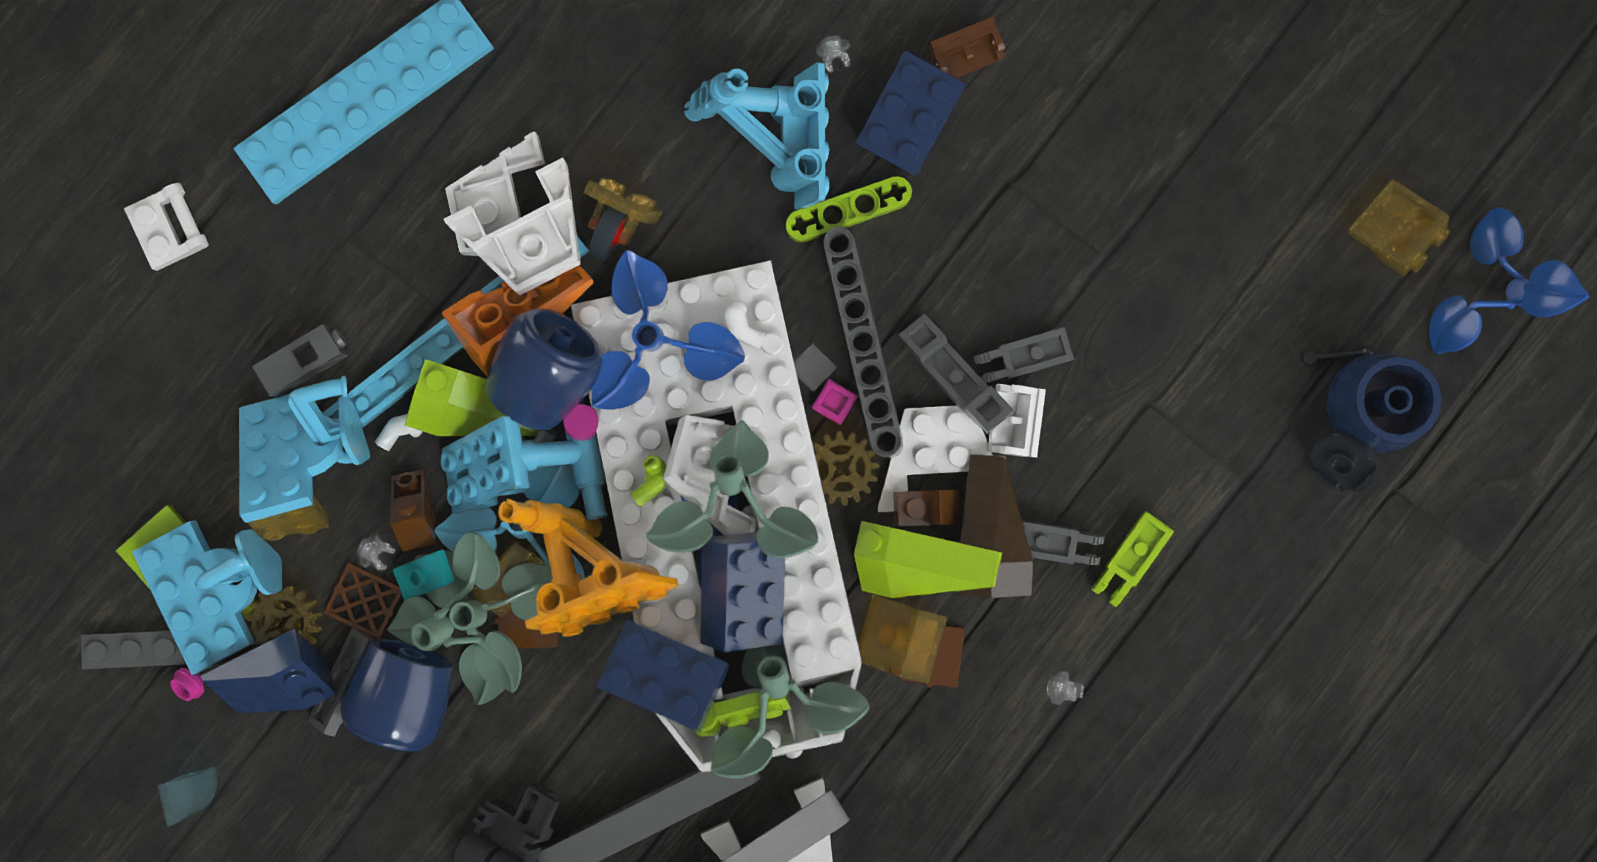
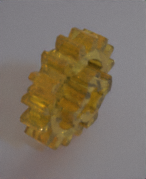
M839 431L834 441L828 435H825V445L823 447L816 443L813 445L814 449L818 452L815 456L818 472L821 459L828 465V476L824 481L820 477L823 494H829L830 504H833L836 497H840L842 505H847L848 497L850 496L856 502H859V492L861 490L868 494L871 492L870 488L866 485L868 481L877 482L878 478L871 474V470L879 468V464L871 463L869 459L876 452L874 450L868 452L864 450L867 444L865 439L859 444L855 443L854 433H851L848 440H845L841 431ZM835 446L851 447L847 454L836 455L829 450ZM850 456H853L848 466V470L851 472L850 475L847 477L842 474L832 482L831 478L836 470L833 463L836 460L842 463ZM860 456L865 465L863 478L856 472V461ZM840 482H848L854 487V489L845 492L832 490Z
M287 586L284 592L281 590L271 595L259 593L262 602L252 601L249 606L255 610L254 613L244 615V619L251 621V626L248 628L254 635L255 644L253 645H263L272 638H277L293 629H296L311 645H314L317 641L311 634L322 629L320 626L314 625V620L322 617L321 613H313L311 610L317 604L316 601L305 602L306 591H300L294 595V586ZM278 600L289 601L296 606L291 609L285 608L283 603H279ZM263 615L266 616V617H265V622H264V627H262V618H263ZM292 616L284 625V629L274 630L282 621V617ZM304 618V628H303V632H301V630H300L301 622H302V619Z

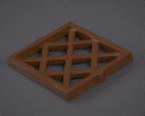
M348 562L338 584L334 587V593L324 614L374 638H381L390 618L394 615V610L402 593L398 585ZM352 572L355 584L344 588L343 583L348 573ZM357 572L371 579L360 582ZM373 582L377 594L366 598L362 586ZM378 582L392 589L381 592ZM357 588L361 600L350 603L346 592ZM395 593L396 597L391 607L387 608L383 596ZM341 594L345 606L334 609L333 604L337 596ZM378 598L382 610L371 614L367 602ZM363 604L367 616L355 620L352 607ZM347 610L350 620L336 613ZM384 614L385 620L381 628L377 630L373 618ZM368 620L371 630L357 623Z

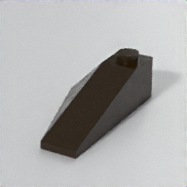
M970 454L961 544L1001 552L1002 556L995 587L957 591V595L986 598L1033 595L1034 558L1026 538L1023 518L1020 516L1015 498L1016 493L1005 456Z

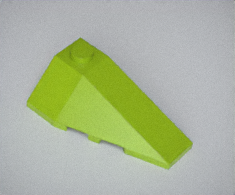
M425 359L405 426L436 436H466L505 415L487 397L484 388L486 379ZM519 424L521 436H536L540 431Z
M861 521L854 552L862 591L889 598L995 587L1002 556L1001 552Z

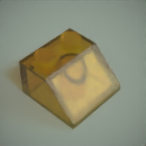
M873 595L858 645L861 663L901 678L929 683L947 617Z

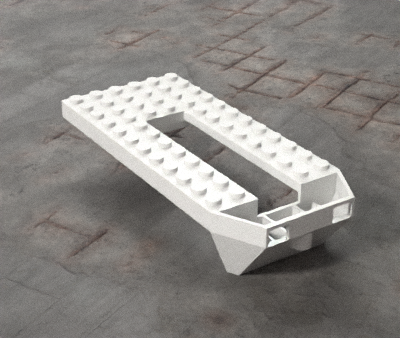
M771 261L668 283V291L663 302L658 306L648 307V321L658 325L663 330L664 336L689 343L688 335L691 327L702 322L715 323L728 330L724 312L726 307L734 301H740L746 305L748 325L766 332L760 348L738 340L745 354L744 362L725 376L712 381L700 380L692 376L686 369L684 355L688 349L663 343L656 351L648 352L644 350L641 361L637 366L648 372L650 384L643 398L633 405L615 410L598 409L591 405V408L598 415L599 424L596 433L622 560L654 566L660 576L677 578L679 584L678 587L667 591L668 595L662 599L645 600L639 603V608L632 611L634 622L715 658L713 648L700 644L701 597L699 592L701 587L693 551L684 553L666 551L652 544L646 537V533L652 528L658 515L671 504L681 502V495L666 482L664 490L640 508L630 493L644 483L645 468L643 467V461L647 456L657 455L665 461L667 466L671 451L667 426L678 424L679 419L685 415L705 418L734 411L736 424L743 420L765 443L768 449L769 459L766 466L759 473L748 477L751 492L763 514L770 519L773 511L779 507L795 508L810 518L818 532V544L814 548L799 555L785 558L782 635L791 677L795 679L797 686L803 693V687L829 682L845 684L856 689L861 668V658ZM612 296L571 305L574 321L585 328L597 341L601 356L611 351H622L628 354L633 361L637 346L633 342L632 331L640 323L643 313L642 309L632 315L625 314L616 306ZM592 388L589 391L590 403L592 399ZM757 517V521H758V525H759V529H760L762 526H764V524L761 523L760 520H759L758 517ZM720 687L714 703L754 693L762 688H752L724 695L722 687ZM809 689L810 693H804V695L812 699L813 689ZM789 690L787 693L791 709L784 710L783 714L778 717L766 719L765 732L774 730L781 737L780 745L773 750L772 757L842 742L845 730L836 734H823L815 731L806 719L809 706L804 705L792 690ZM656 713L701 772L711 771L714 745L720 735L729 727L722 726L717 735H708L707 738L706 736L702 738L693 729ZM759 717L748 720V724L744 726L751 727L756 733L759 728Z

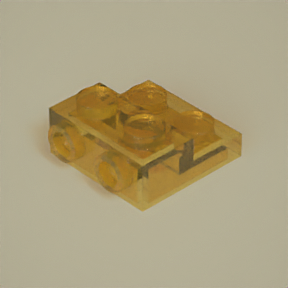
M1391 179L1348 231L1350 236L1374 251L1378 260L1405 277L1410 270L1414 273L1420 270L1428 258L1424 253L1432 244L1439 247L1447 238L1450 232L1447 229L1449 215L1394 179Z

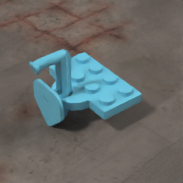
M342 376L341 379L329 380L299 388L287 395L239 407L240 516L245 523L313 505V476L325 472L336 462L359 465L370 459L369 448L358 412L347 396L346 376ZM343 395L339 397V422L335 423L331 418L324 416L315 403L316 400Z
M189 521L132 552L191 675L197 674L255 644L241 612L251 604L257 593V588L265 595L275 594L282 590L281 557L252 529L240 531L235 535V543L238 550L224 547L210 550L197 521Z

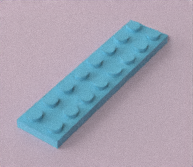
M440 0L233 149L271 202L278 204L488 54L494 47L460 0Z

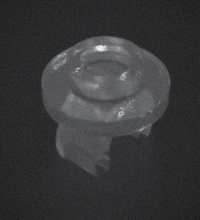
M835 35L821 41V46L816 49L819 57H823V63L829 73L833 72L831 61L834 57H842L845 67L850 66V58L845 52L850 47L847 39H841L839 35Z
M373 534L368 539L364 538L361 541L356 556L359 557L360 566L367 568L372 563L375 568L386 570L387 565L378 561V555L383 551L394 554L395 549L390 544L381 542L380 536Z
M1060 670L1055 676L1050 677L1047 685V695L1050 696L1052 704L1060 705L1064 699L1076 701V697L1083 698L1084 684L1069 681L1067 672Z

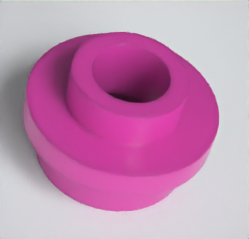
M180 668L174 673V679L171 680L170 685L179 698L190 701L193 698H199L204 693V682L198 673L191 675L190 670Z

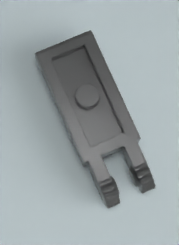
M1065 327L999 346V349L974 356L975 364H984L991 362L993 359L1002 358L1005 369L985 373L980 377L985 383L1006 377L1011 379L1074 360Z
M1023 520L1029 548L1032 550L1033 558L1073 564L1074 562L1090 565L1100 564V556L1093 553L1076 552L1077 541L1101 545L1104 543L1105 536L1079 531L1076 528Z

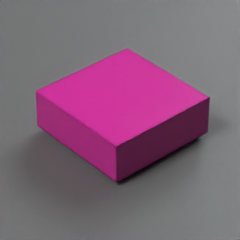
M828 379L812 409L841 426L858 396Z

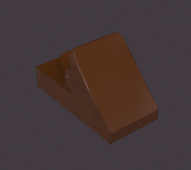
M960 490L893 492L894 526L961 524Z

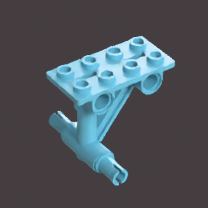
M817 62L795 76L793 87L774 85L772 88L749 87L748 83H743L748 80V76L741 69L720 73L709 81H703L701 87L692 94L690 101L684 106V108H689L684 111L685 116L689 120L699 121L702 118H711L717 113L721 115L775 164L771 171L772 183L781 191L794 192L795 210L808 208L825 200V196L829 191V178L825 175V162L829 155V145L825 141V128L829 120V112L825 107V93L828 89L829 79L825 73L824 63ZM748 111L770 112L774 120L781 124V141Z
M585 398L579 404L586 405ZM502 416L442 448L441 466L446 472L448 483L446 494L453 514L492 507L499 504L497 496L517 494L530 490L528 471L554 465L572 464L575 486L578 488V491H582L586 520H595L608 516L602 491L606 480L597 433L585 441L575 440L567 432V441L534 443L532 440L522 441L519 423L511 420L509 416Z

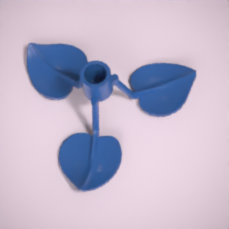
M1497 207L1490 210L1474 229L1470 238V251L1474 259L1485 265L1492 264L1499 259L1501 266L1514 277V280L1506 288L1508 299L1506 301H1473L1470 304L1460 295H1454L1445 299L1438 305L1432 315L1429 326L1430 343L1433 351L1438 355L1445 352L1459 351L1472 344L1479 336L1482 327L1481 315L1474 310L1478 307H1507L1513 309L1517 305L1534 317L1544 318L1572 309L1588 299L1589 294L1578 280L1572 268L1559 260H1550L1538 265L1530 274L1529 280L1525 279L1524 275L1518 273L1507 262L1505 256L1514 255L1522 248L1524 241L1523 228L1515 215L1504 208Z
M625 251L619 259L613 274L612 297L616 306L625 314L632 315L642 309L643 313L640 323L632 331V339L637 346L635 348V358L632 361L630 356L622 351H611L601 356L603 360L602 367L592 387L591 405L598 409L615 410L633 405L643 398L650 384L648 372L637 366L641 361L644 350L648 352L656 351L663 343L688 349L684 355L686 369L692 376L700 380L712 381L725 376L744 362L745 354L743 348L731 332L711 322H702L691 327L688 335L689 343L664 336L663 330L658 325L648 321V307L658 306L665 299L668 291L667 277L655 263L631 251Z

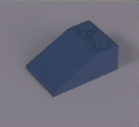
M296 629L201 675L202 681L238 713L303 710L317 705L336 694L329 662Z

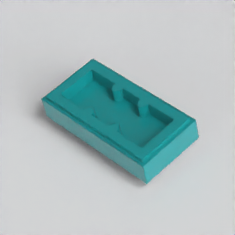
M444 549L393 569L404 601L410 597L420 596L456 582Z

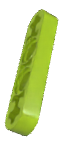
M891 177L819 202L808 208H802L791 213L787 218V234L796 242H807L826 235L834 227L847 228L901 209L910 201L912 195L911 185L902 177ZM895 184L898 189H905L906 192L902 194L901 201H897L895 197L884 199L886 207L880 208V199L875 190L881 189V196L890 193L891 186ZM868 195L873 199L875 206L872 211L861 213L856 209L855 200L859 196ZM830 206L838 207L843 214L842 220L837 224L827 223L823 218V212L826 208ZM818 212V222L823 229L816 230V224H813L806 228L805 235H801L799 230H792L791 227L796 225L797 218H801L803 222L814 220L811 213Z

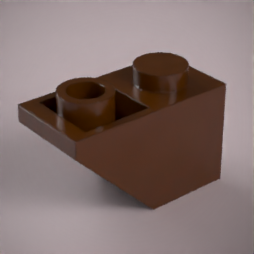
M425 469L391 476L390 524L402 551L436 544V518Z

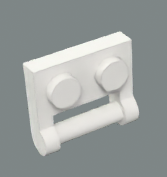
M181 183L170 184L160 192L124 208L151 268L156 271L190 256L209 245L205 235L200 234L183 198L185 192ZM171 202L188 239L183 244H181L164 207L167 203Z

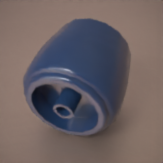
M536 308L528 310L512 320L500 340L484 385L486 395L492 404L505 416H509L511 420L532 429L550 430L556 427L586 397L594 386L602 367L601 351L593 336L571 318L549 309Z
M1381 352L1357 357L1338 371L1329 385L1326 408L1330 424L1334 430L1348 431L1356 438L1373 447L1376 453L1381 454L1406 448L1428 432L1439 416L1442 398L1438 382L1428 368L1408 357Z
M387 638L372 640L350 678L342 698L340 713L345 728L354 736L366 742L397 751H421L426 746H429L437 738L445 718L453 669L451 661L434 651H423L417 646L404 641Z

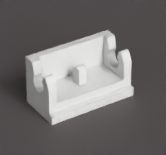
M996 384L995 390L1013 408L1014 413L990 432L987 452L1020 457H1037L1046 389Z

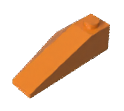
M578 265L520 296L506 282L501 283L502 288L485 294L480 290L467 295L443 311L442 315L470 358L488 376L500 340L516 316L536 308L549 309L563 314L593 284V279Z

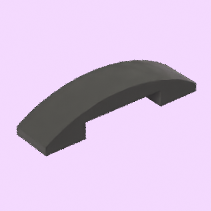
M923 314L899 334L906 347L940 388L987 434L1014 413L1013 408L992 386L988 387L947 342V337L926 314Z

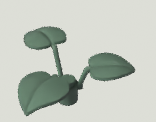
M741 420L720 439L711 453L710 466L714 472L715 481L710 483L711 492L705 512L702 513L700 506L693 502L681 501L671 504L658 515L652 528L646 533V537L655 546L670 552L684 553L702 547L713 535V528L707 519L712 515L718 491L730 496L736 495L740 491L744 492L758 519L764 524L758 530L756 538L759 548L768 556L789 558L806 552L818 544V532L810 518L795 508L779 507L773 511L770 519L763 514L744 476L749 477L759 473L768 463L769 453L765 443Z
M471 531L459 540L452 559L454 572L457 577L468 581L466 587L437 612L433 605L423 597L413 596L408 598L401 605L387 631L423 651H433L439 648L442 643L445 647H449L452 644L477 643L479 646L474 651V663L479 674L490 684L513 693L519 686L522 674L520 654L513 641L499 631L488 633L485 639L481 636L452 638L454 626L451 624L450 618L445 616L456 603L462 600L474 588V585L480 589H488L495 585L499 579L500 564L496 553L479 533Z
M445 551L456 582L426 593L429 599L441 608L461 592L468 582L457 577L454 572L452 560L454 551ZM429 554L418 555L415 557V560L425 557ZM535 563L520 564L511 568L502 579V588L508 597L483 604L478 600L466 601L468 598L467 594L451 608L449 615L451 624L458 630H467V635L481 636L485 639L486 636L476 630V628L485 623L488 610L511 602L513 613L522 620H528L539 615L536 605L537 593L543 585L550 583L553 579L551 569ZM475 643L468 646L461 654L459 670L462 680L471 692L476 705H482L496 698L503 692L504 688L490 684L477 671L474 663V651L479 644Z
M784 642L783 644L747 649L742 664V675L746 683L751 687L762 688L759 691L761 697L759 728L756 733L749 726H735L723 732L714 745L710 769L718 776L743 778L759 772L769 763L773 754V746L770 741L762 738L766 728L768 697L780 699L789 690H792L804 705L809 706L806 713L808 724L815 731L823 734H836L851 727L868 712L869 703L860 692L845 684L835 682L818 685L813 690L812 699L807 698L797 686L795 679H790L791 672Z

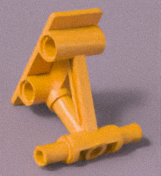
M510 499L507 502L503 501L499 507V517L503 522L516 523L525 531L543 534L553 579L550 583L543 585L539 589L536 597L539 615L525 621L527 629L540 630L541 634L560 632L564 637L574 636L582 633L583 627L589 624L598 625L610 621V615L617 612L626 613L638 609L639 603L645 600L662 599L668 595L667 591L679 586L677 578L660 576L654 566L623 561L594 539V536L599 537L602 532L601 521L599 519L586 520V517L580 510L563 507L560 503L549 504L536 500L520 503ZM571 548L595 566L593 575L581 579V574L576 572Z

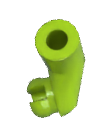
M649 455L644 459V483L630 493L640 508L662 492L666 486V481L663 480L666 464L657 455Z

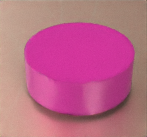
M579 404L564 418L565 430L571 438L585 441L596 434L599 424L598 415L590 406Z

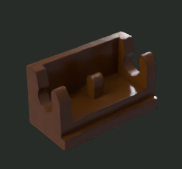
M994 17L930 42L928 52L933 64L959 78L1003 60L1005 57L1003 53L1005 46L995 24Z

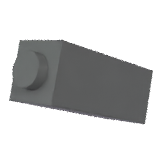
M322 324L252 367L269 396L280 397L348 357L349 355L344 349L348 344L338 328L333 329Z

